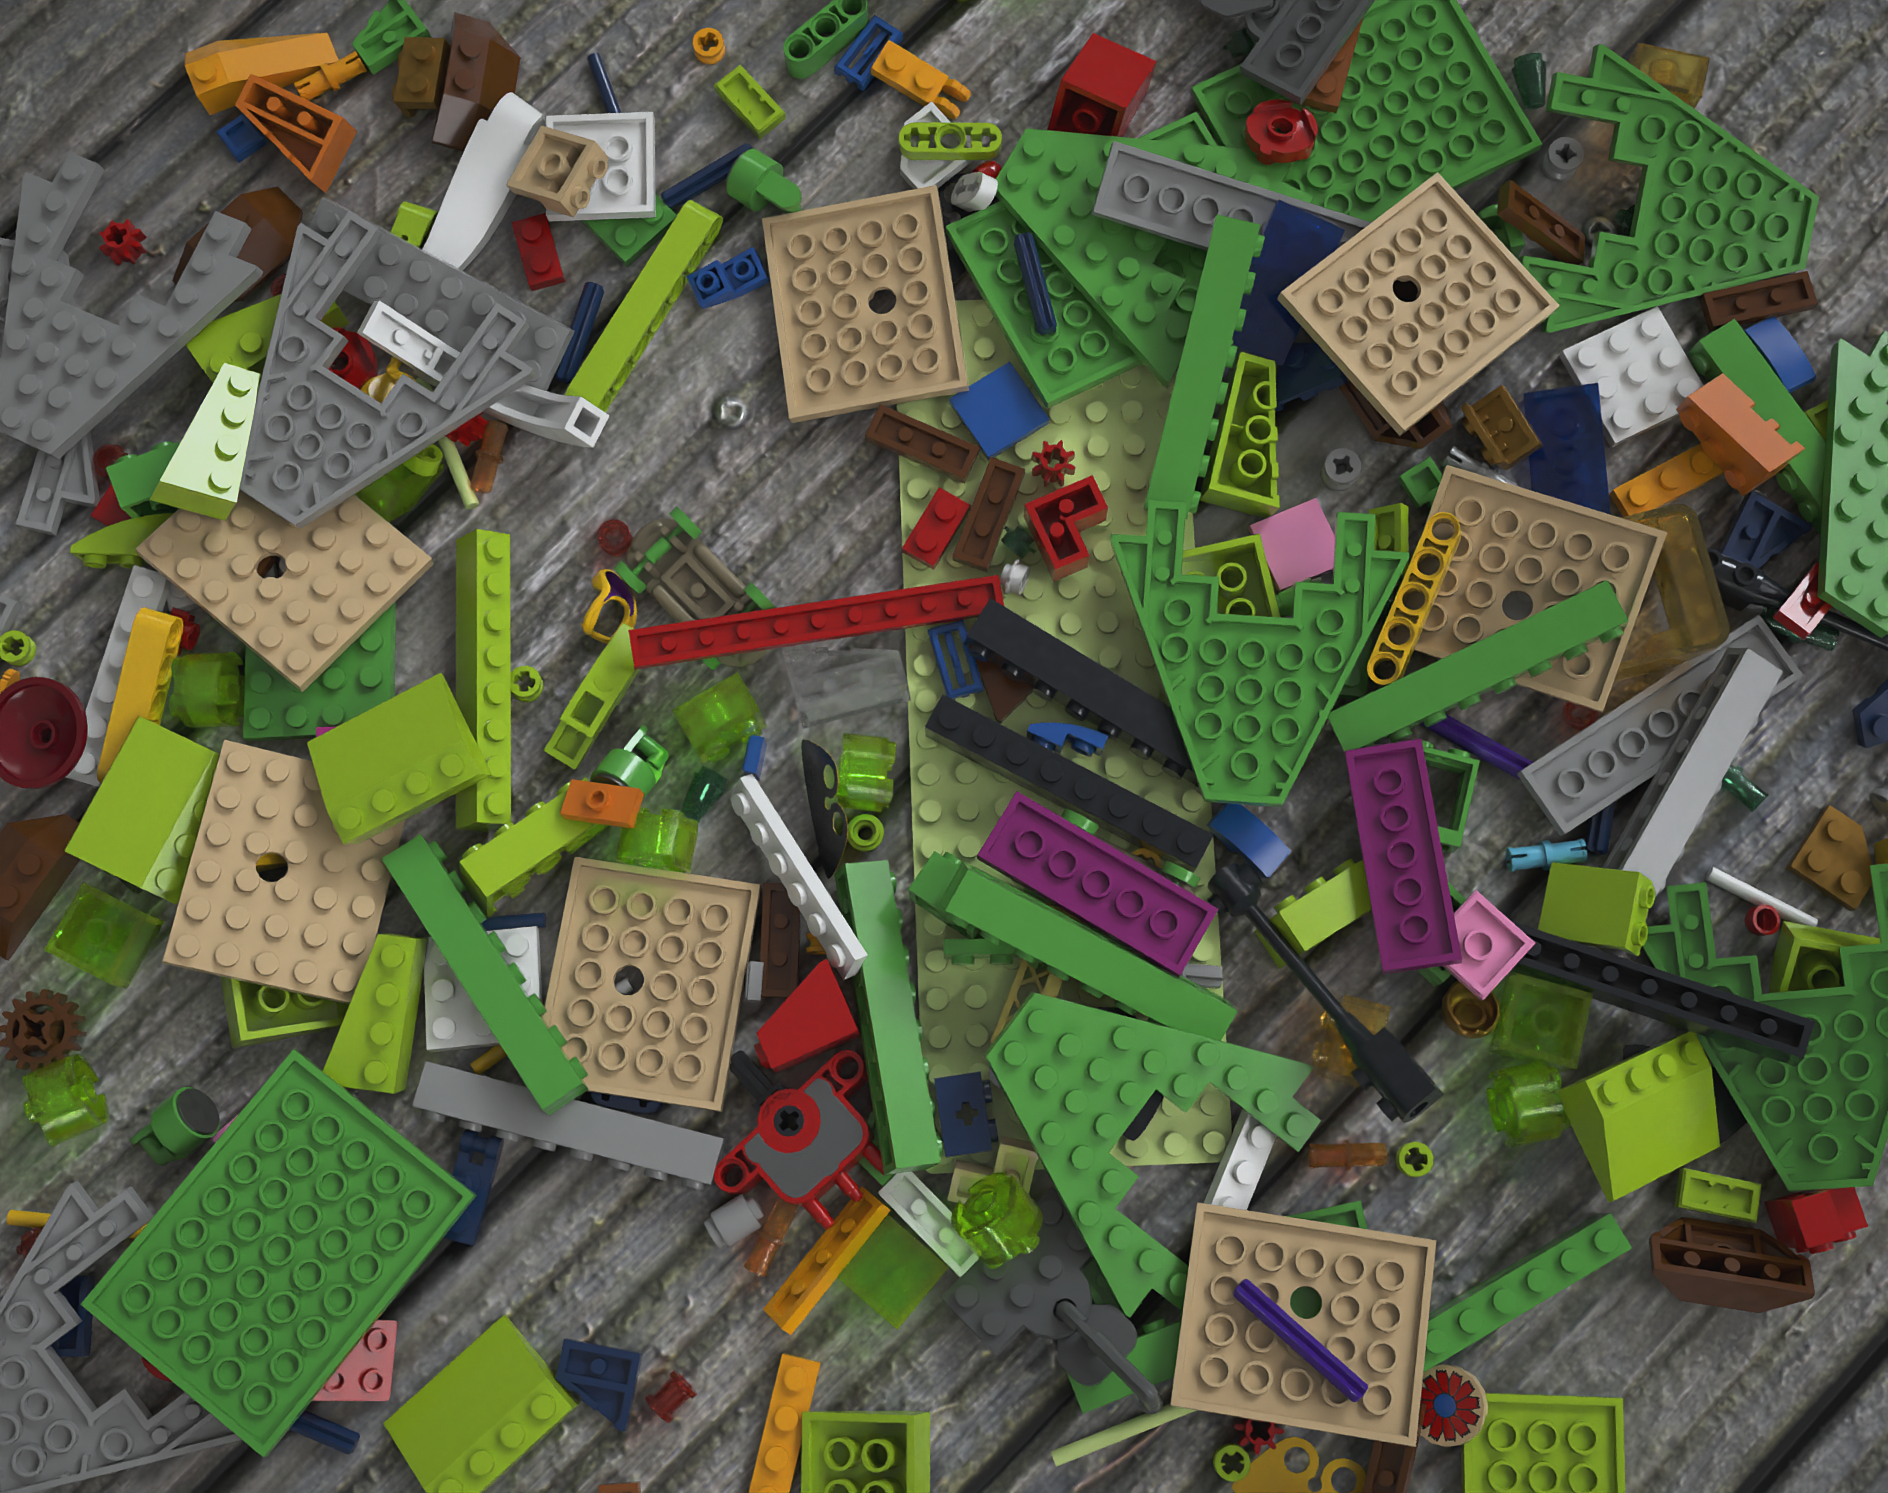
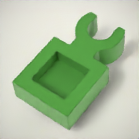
M1431 456L1397 477V480L1416 508L1423 504L1427 505V516H1429L1443 476Z

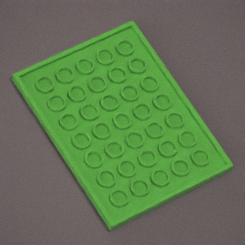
M1457 0L1374 1L1363 17L1336 114L1299 105L1241 74L1240 66L1242 64L1191 87L1190 92L1218 144L1224 147L1250 149L1244 138L1246 121L1248 116L1253 114L1254 108L1262 102L1275 99L1287 100L1292 102V108L1302 112L1304 107L1310 111L1316 119L1318 126L1311 155L1307 159L1295 161L1283 182L1313 196L1311 204L1371 223L1437 172L1456 191L1539 151L1543 145ZM1280 128L1275 129V132L1286 134L1285 132H1282Z
M1197 111L1137 138L1218 146ZM999 201L984 210L975 212L947 225L946 235L1046 409L1143 364L1139 357L1127 346L1116 331L1035 241L1057 322L1055 332L1040 335L1037 332L1014 247V237L1027 231ZM1169 239L1155 265L1185 279L1184 286L1170 310L1191 319L1207 251ZM1250 265L1249 272L1256 273L1251 295L1243 294L1240 308L1247 310V315L1277 301L1279 294L1297 279Z
M293 1049L80 1305L262 1457H266L477 1195L298 1050Z

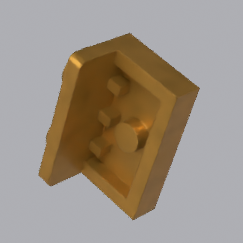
M404 38L403 49L398 54L399 72L397 83H394L392 88V98L405 117H414L415 109H439L449 51V44L445 38Z
M1500 385L1473 405H1469L1466 402L1460 406L1465 414V417L1461 419L1463 425L1472 437L1478 434L1484 444L1480 451L1491 466L1497 464L1507 471L1544 446L1503 385Z

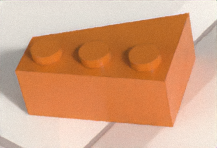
M251 73L235 106L312 183L324 193H327L357 130L343 117Z
M1722 373L1687 396L1676 410L1679 413L1682 424L1688 430L1693 431L1702 443L1705 454L1710 459L1715 460L1723 470L1728 484L1744 496L1780 472L1805 448L1798 441L1793 444L1788 443L1776 432L1780 425L1772 418L1764 421L1751 409L1755 406V402Z

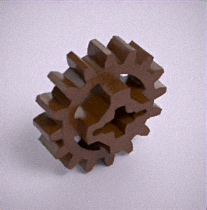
M42 989L40 995L33 991L26 992V1002L19 999L12 1000L15 1010L14 1012L3 1011L2 1015L8 1019L7 1025L0 1026V1032L6 1033V1038L0 1041V1047L10 1048L5 1055V1059L10 1061L18 1060L16 1065L18 1069L27 1070L30 1068L31 1072L41 1074L44 1068L47 1071H58V1061L70 1064L72 1059L68 1053L71 1050L81 1051L82 1047L75 1042L77 1037H84L87 1033L78 1030V1024L86 1020L85 1016L74 1015L79 1005L71 1001L66 1003L68 995L59 992L54 995L53 991ZM43 1006L54 1008L52 1011L47 1010L44 1014L36 1010ZM40 1049L48 1053L47 1055L40 1057H35L30 1054L31 1052H37Z

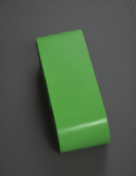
M832 0L788 36L783 45L788 73L794 78H808L851 44L869 22L867 0ZM850 11H858V12H859V13L856 14V15H848V14H846V13H848V12H850ZM824 32L833 33L829 37L820 36ZM801 53L807 55L800 59L794 58L795 55Z

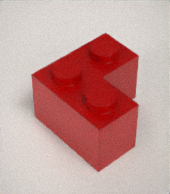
M1093 475L1024 505V519L1054 582L1088 568L1090 555L1079 532L1106 521L1108 506Z
M1855 1187L1803 1190L1764 1201L1777 1240L1788 1248H1794L1796 1253L1809 1251L1810 1254H1816L1834 1249L1833 1243L1854 1239L1857 1237L1855 1230L1868 1227Z

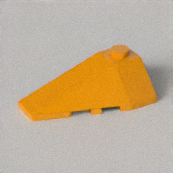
M326 32L216 41L185 53V68L196 96L209 115H213L235 106L251 73L283 88L320 70V65L324 63L330 65L339 59Z

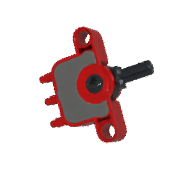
M740 1050L731 1056L729 1070L757 1100L752 1106L759 1112L757 1118L758 1127L717 1164L714 1171L716 1185L722 1191L738 1196L741 1193L745 1195L764 1179L780 1198L792 1205L804 1207L812 1218L821 1224L825 1230L830 1229L835 1224L834 1220L829 1215L827 1209L820 1203L819 1199L836 1184L853 1202H859L863 1198V1193L858 1188L856 1182L848 1175V1172L863 1157L884 1175L881 1152L872 1142L874 1140L873 1130L867 1120L848 1100L868 1080L865 1060L854 1051H840L796 1090L792 1088L786 1089L780 1082L774 1085L744 1051ZM848 1061H856L859 1067L856 1076L847 1080L842 1079V1066ZM790 1115L797 1118L796 1123L799 1127L795 1131L788 1128L789 1124L786 1119ZM740 1166L743 1171L742 1181L738 1185L730 1187L727 1183V1174L733 1167Z

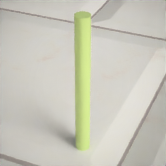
M420 377L416 379L418 384L433 392L430 383ZM444 436L438 440V443L467 510L473 509L479 505V501L455 443Z
M1167 1404L1162 1406L1160 1411L1155 1414H1142L1050 1452L1057 1467L1197 1410Z

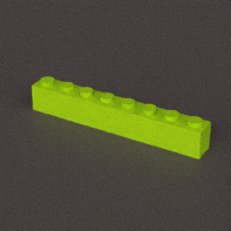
M475 529L456 540V702L492 775L456 793V829L491 832L511 822L510 534Z

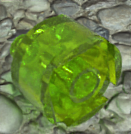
M234 652L192 653L174 658L171 664V672L174 677V694L169 699V709L172 716H179L182 722L189 728L238 726L240 722L236 721L237 718L244 716L245 676H240L237 666L244 665L241 658Z
M843 733L841 742L843 752L839 758V783L836 794L838 799L836 803H839L843 809L882 812L883 808H889V802L892 801L893 779H887V771H892V765L895 764L896 742H890L889 737Z
M640 807L639 812H637L634 828L621 827L616 861L622 864L634 865L635 860H637L638 864L647 868L691 873L699 831L698 821L684 818V813L677 810L662 809L661 815L649 813V809Z
M76 1054L64 1057L22 1077L29 1099L23 1103L25 1115L32 1124L36 1122L40 1124L47 1142L52 1147L93 1130L106 1123L109 1119V1108L105 1093L97 1095L93 1083L98 1082L99 1079L89 1062L82 1055Z
M1532 1062L1494 1070L1489 1073L1488 1079H1494L1493 1087L1486 1089L1488 1109L1496 1132L1504 1131L1508 1137V1140H1503L1507 1147L1515 1148L1557 1139L1561 1136L1563 1130L1570 1128L1571 1123L1565 1113L1561 1096L1558 1092L1562 1086L1561 1077L1555 1067L1547 1068L1541 1062Z
M997 1172L980 1179L968 1189L971 1196L964 1205L959 1200L951 1215L953 1229L989 1269L998 1268L1004 1262L1011 1260L1020 1253L1028 1254L1039 1244L1040 1238L1037 1234L1043 1221L1042 1210L1012 1175L1007 1177L1004 1172Z

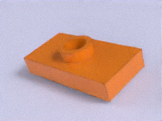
M571 779L560 814L569 820L633 829L644 793L640 788Z

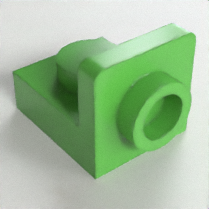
M1498 204L1482 209L1477 216L1492 230L1508 250L1518 258L1525 245L1522 232L1510 223L1505 222L1497 214Z

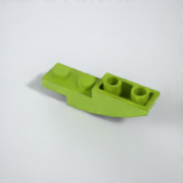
M174 513L142 516L104 527L71 545L70 553L81 560L84 566L90 568H106V564H119V566L127 569H133L134 565L138 567H143V564L150 565L138 555L135 549Z
M625 623L617 630L580 684L561 715V722L543 750L574 770L579 769L615 706L620 704L640 670H634L628 630L634 628Z

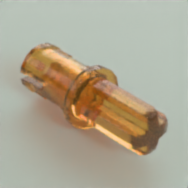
M488 420L489 423L486 425L480 449L476 450L474 454L477 457L470 487L472 490L482 494H489L492 491L498 465L502 464L504 460L501 453L509 427L504 423L494 420Z
M1343 1140V1144L1312 1143L1308 1145L1310 1169L1344 1167L1345 1171H1350L1351 1167L1384 1166L1388 1160V1152L1384 1143H1349V1140Z
M782 1198L777 1200L763 1230L758 1229L757 1233L760 1236L743 1267L766 1278L780 1246L784 1247L786 1244L783 1239L798 1211V1206L792 1205Z

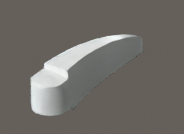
M510 92L498 102L488 121L484 119L478 121L459 161L423 250L462 271L475 259L492 237L517 195L506 184L540 126H545V117L542 113Z

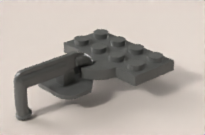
M1200 0V3L1208 11L1225 19L1245 15L1246 29L1251 39L1256 42V45L1240 66L1241 74L1302 105L1375 0Z
M1051 1187L941 1296V1299L996 1356L1024 1329H1027L1037 1337L1051 1340L1057 1339L1058 1362L1076 1382L1084 1386H1095L1101 1383L1113 1371L1137 1395L1141 1409L1148 1414H1155L1162 1408V1396L1155 1386L1126 1358L1136 1346V1329L1131 1321L1115 1306L1110 1304L1091 1305L1090 1285L1081 1271L1093 1258L1060 1196Z

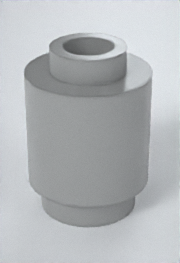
M741 1193L711 1212V1218L704 1221V1224L713 1241L720 1249L727 1244L730 1247L761 1228L762 1224L759 1219L765 1215L754 1196L747 1199Z

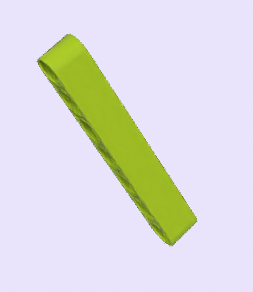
M688 200L684 204L571 381L565 396H581L606 413L687 285L688 279L686 276L695 272L716 239L722 226V216L692 200Z

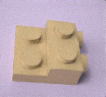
M541 125L506 186L515 194L540 201L547 210L574 218L579 209H584L589 204V191L596 179H601L605 176L609 157L594 140Z

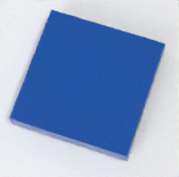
M1010 361L970 385L969 391L959 392L949 398L950 406L988 461L991 457H996L1048 425L1050 421Z

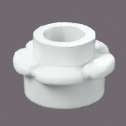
M1019 559L1014 561V565L1007 563L1001 574L1000 585L1005 586L1006 594L1012 592L1021 595L1026 586L1030 567L1020 564L1021 560Z

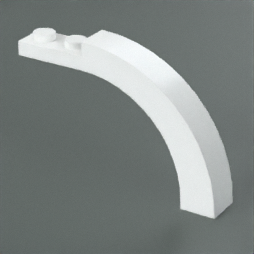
M381 301L373 302L357 332L360 336L414 369L413 373L435 387L438 386L460 355V352ZM526 384L484 410V413L536 435L570 445L592 448L609 418L608 414L581 396L559 395Z

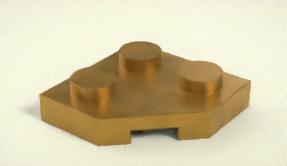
M1831 805L1825 807L1789 861L1786 869L1847 910H1856L1872 885L1869 867L1872 865L1863 827Z

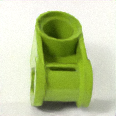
M405 201L397 211L391 233L423 249L439 211Z

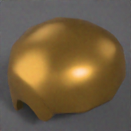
M1458 980L1452 983L1442 999L1441 1015L1445 1024L1454 1033L1466 1038L1479 1039L1491 1033L1501 1018L1500 1002L1493 991L1481 1001Z

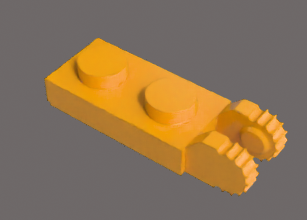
M890 40L887 41L870 70L871 75L925 107L932 101L947 118L952 120L957 119L960 110L948 99L939 97L941 91L960 102H967L971 96L970 90L961 85L960 82L955 79H948L949 76Z

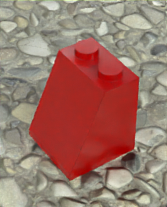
M1093 33L1060 81L1047 130L1124 137L1149 88L1157 61Z
M827 959L818 963L756 1032L760 1042L754 1044V1048L762 1066H765L766 1069L771 1067L773 1071L779 1074L861 1037L844 994Z

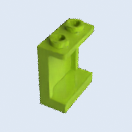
M1551 862L1538 930L1583 945L1625 951L1629 955L1639 956L1641 946H1644L1648 936L1646 924L1648 908L1653 906L1655 900L1653 882L1640 872Z

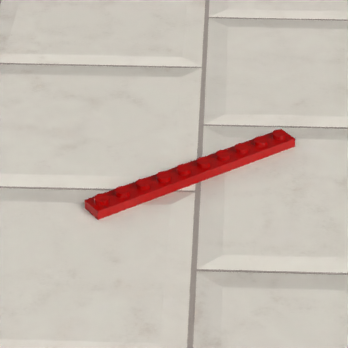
M999 575L632 629L628 630L634 670L978 618L990 598L1003 606L1004 602Z

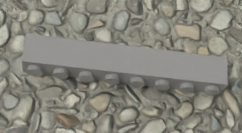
M1727 648L1602 868L1640 872L1653 882L1655 897L1663 891L1666 885V878L1673 865L1683 856L1685 844L1691 833L1701 824L1704 817L1703 812L1708 803L1720 791L1725 773L1729 766L1738 759L1741 752L1740 747L1746 736L1758 724L1759 714L1763 706L1776 692L1777 682L1783 673L1782 670L1749 648Z
M425 1061L412 1104L413 1107L423 1109L421 1117L440 1122L445 1121L446 1115L459 1118L458 1126L478 1132H481L483 1125L497 1128L495 1134L497 1137L518 1142L520 1135L534 1138L532 1146L554 1152L558 1144L571 1148L569 1156L592 1161L593 1155L596 1154L608 1158L607 1166L629 1171L631 1164L645 1167V1176L666 1181L668 1174L683 1177L681 1185L704 1191L705 1183L710 1185L716 1184L714 1181V1171L717 1164L723 1158L727 1140L578 1100H572L549 1116L541 1109L528 1087Z

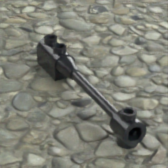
M1692 542L1683 551L1671 582L1738 611L1743 610L1749 604L1779 610L1792 593L1752 564L1743 563L1721 554L1716 549L1707 548L1695 542ZM1828 610L1819 622L1888 651V635L1881 638L1849 618Z
M1245 861L1239 866L1236 863H1232L1219 870L1208 883V889L1212 895L1207 898V901L1218 909L1217 913L1220 916H1223L1226 912L1231 917L1246 915L1334 1020V1025L1352 1056V1062L1356 1065L1351 1074L1366 1091L1373 1086L1382 1098L1376 1103L1381 1111L1392 1122L1399 1117L1403 1123H1407L1421 1115L1440 1099L1444 1093L1394 1034L1383 1027L1373 1035L1358 1018L1347 1012L1261 911L1257 904L1261 897L1259 889L1264 885V882Z

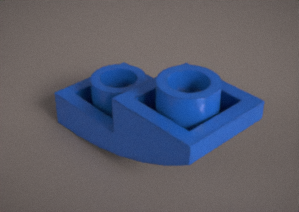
M754 247L724 263L715 260L686 276L702 309L730 301L770 282V277Z
M1775 316L1744 330L1789 393L1815 381L1816 374L1806 355Z
M1051 722L1030 724L1026 738L1059 754L1066 741L1072 743L1071 748L1074 751L1091 757L1093 753L1101 756L1107 743L1108 735L1083 726Z
M1225 803L1206 824L1230 852H1238L1260 878H1269L1291 853V850L1273 831L1241 804Z

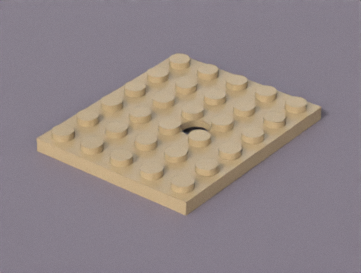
M1438 172L1289 285L1277 298L1399 436L1553 314L1560 306ZM1396 280L1402 282L1412 281L1418 288L1417 300L1404 302L1398 299L1393 292V282Z
M937 185L762 218L788 414L791 423L878 408L880 404L889 406L969 391ZM879 290H889L896 296L894 308L885 314L875 313L869 307V301L873 299L875 292Z
M1446 465L1426 523L1436 513H1451L1459 521L1461 539L1414 651L1441 660L1522 621L1508 618L1502 609L1505 597L1513 592H1523L1531 598L1533 609L1530 615L1525 618L1527 619L1608 580L1629 620L1627 626L1622 628L1624 634L1605 644H1602L1601 640L1598 639L1586 645L1588 649L1586 653L1567 661L1565 656H1562L1550 662L1553 668L1536 677L1531 678L1530 674L1526 673L1515 679L1519 686L1603 713L1667 532ZM1442 523L1435 527L1433 535L1438 540H1447L1452 537L1455 529L1450 524ZM1425 558L1420 562L1418 570L1424 575H1432L1437 572L1440 563L1434 558ZM1418 592L1410 593L1404 599V606L1410 610H1417L1423 606L1425 597ZM1396 627L1391 631L1389 639L1393 644H1404L1410 638V631L1406 627Z
M239 489L237 503L226 521L179 508L135 549L141 558L301 692L317 679L433 565V560L428 554L355 494L299 529ZM268 556H278L285 560L286 570L277 579L274 577L264 579L257 573L258 564Z
M224 740L164 954L163 964L350 1005L375 943L391 879V873L382 861V858L398 849L405 820L360 844H343L326 810L312 761ZM274 853L282 856L288 867L286 875L276 882H267L260 878L256 871V864L263 855Z
M574 857L545 1002L547 1013L543 1015V1019L549 1028L554 1024L558 1027L568 1043L562 1047L569 1059L576 1056L587 1071L588 1076L583 1079L589 1088L587 1092L722 1112L746 979V964L749 962L762 887L760 884ZM628 966L638 968L644 976L642 988L633 995L619 993L614 983L616 974Z
M1197 1202L1170 1406L1416 1447L1436 1240ZM1243 1279L1250 1280L1368 1385L1366 1393L1359 1401L1352 1402L1233 1296L1234 1289ZM1310 1287L1317 1292L1322 1303L1318 1315L1310 1319H1303L1292 1311L1290 1298L1296 1289Z

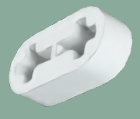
M982 172L965 174L958 180L953 189L951 203L967 212L984 210L992 202L997 191L998 182Z

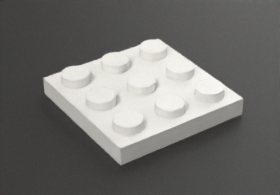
M653 112L546 116V127L594 140L609 157L605 176L601 179H596L589 191L590 201L587 207L579 209L574 218L546 209L548 221L656 217L655 118Z
M1658 306L1566 348L1559 355L1611 448L1678 417L1679 413L1676 408L1687 396L1704 386Z
M537 926L493 930L507 949L502 953V956L508 965L515 962L527 979L522 986L528 996L535 993L543 1004L540 937ZM424 937L428 938L424 963L427 1051L431 1053L499 1046L500 1043L432 937Z

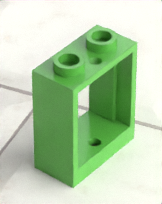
M1422 740L1427 766L1461 774L1449 828L1438 826L1442 851L1454 853L1461 847L1480 760L1470 758V753L1459 749H1448V752L1433 749L1434 745L1432 743Z

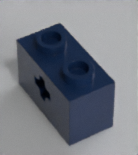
M981 1072L934 1078L945 1157L950 1158L992 1151L991 1143L999 1142L996 1120L995 1118L988 1119L985 1104L993 1103L990 1080H982ZM969 1103L971 1110L978 1111V1116L972 1118V1125L965 1126L963 1119H956V1113L962 1111V1104Z

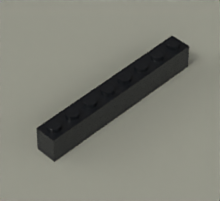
M989 599L967 634L963 644L969 648L968 652L974 658L982 662H987L988 660L1001 667L1000 672L1007 678L1019 682L1020 679L1033 687L1032 691L1046 701L1054 699L1064 705V710L1073 718L1080 721L1089 720L1098 726V732L1108 735V739L1117 740L1118 738L1130 745L1129 750L1133 754L1144 760H1149V758L1163 765L1162 770L1166 774L1178 780H1181L1183 777L1195 785L1194 789L1201 794L1170 706L993 599Z
M943 694L925 725L926 737L1060 807L1086 817L1099 827L1133 845L1154 852L1160 859L1172 862L1192 873L1196 870L1214 835Z
M1513 922L1535 944L1511 969L1512 972L1792 1066H1797L1805 1057L1815 1023L1813 1020Z

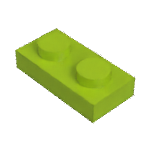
M1398 503L1369 509V514H1376L1374 550L1409 552L1408 506ZM1409 560L1399 579L1404 578L1407 568L1409 566Z

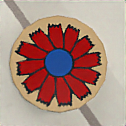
M1451 1364L1437 1365L1423 1373L1420 1402L1427 1404L1420 1435L1430 1443L1444 1447L1466 1444L1478 1436L1483 1428L1485 1417H1487L1488 1403L1485 1390L1477 1378L1461 1367Z

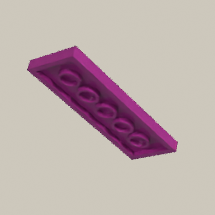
M1422 739L1345 751L1383 975L1462 963Z
M1018 791L1014 794L976 858L1177 978L1180 977L1218 911L1216 907Z

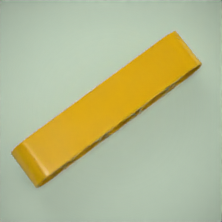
M1436 513L1426 523L1367 665V672L1372 682L1380 688L1403 677L1461 539L1460 524L1458 519L1451 513ZM1447 523L1453 526L1455 530L1452 537L1447 540L1435 538L1433 531L1439 524ZM1425 558H1434L1438 560L1440 566L1434 574L1424 575L1418 570L1420 562ZM1413 592L1421 593L1425 597L1423 606L1417 610H1410L1404 606V599ZM1401 626L1409 629L1410 638L1406 643L1396 645L1390 641L1389 636L1394 628ZM1382 661H1390L1396 667L1394 675L1386 680L1375 676V668Z
M143 607L134 618L98 765L97 780L102 783L138 716L158 725L161 723L183 633V620L180 617Z

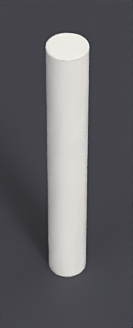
M1711 867L1706 875L1705 880L1756 906L1770 905L1774 907L1780 918L1788 922L1814 927L1818 923V919L1715 867Z

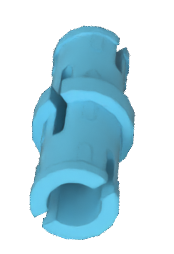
M1583 839L1551 843L1549 840H1544L1534 846L1506 848V861L1511 860V863L1507 864V868L1510 872L1542 867L1545 871L1550 870L1551 862L1563 864L1586 863L1587 850H1581L1582 847H1586Z

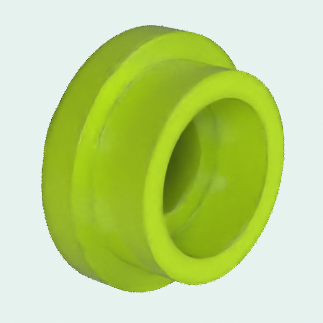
M861 814L849 822L848 842L854 849L861 852H869L876 849L882 843L884 828L880 820L875 816ZM864 827L870 828L873 832L871 838L863 840L858 836L860 829Z

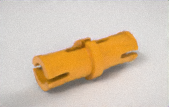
M355 50L353 53L330 65H327V63L320 65V70L293 84L300 96L310 101L331 89L334 91L339 90L340 84L363 72H367Z

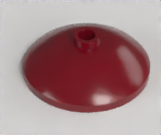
M29 677L11 684L0 693L1 779L16 787L41 789L58 783L75 768L86 746L88 724L80 699L68 686L50 678ZM52 731V736H51V739H50V741H49V738H48V737H49L50 732Z

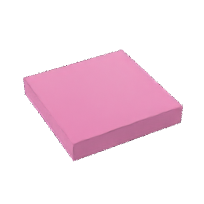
M1317 498L1249 526L1248 530L1251 535H1261L1270 576L1278 593L1295 585V582H1301L1308 577H1311V580L1333 571L1335 535Z
M1475 890L1454 913L1462 963L1443 967L1482 1001L1534 946L1535 942Z

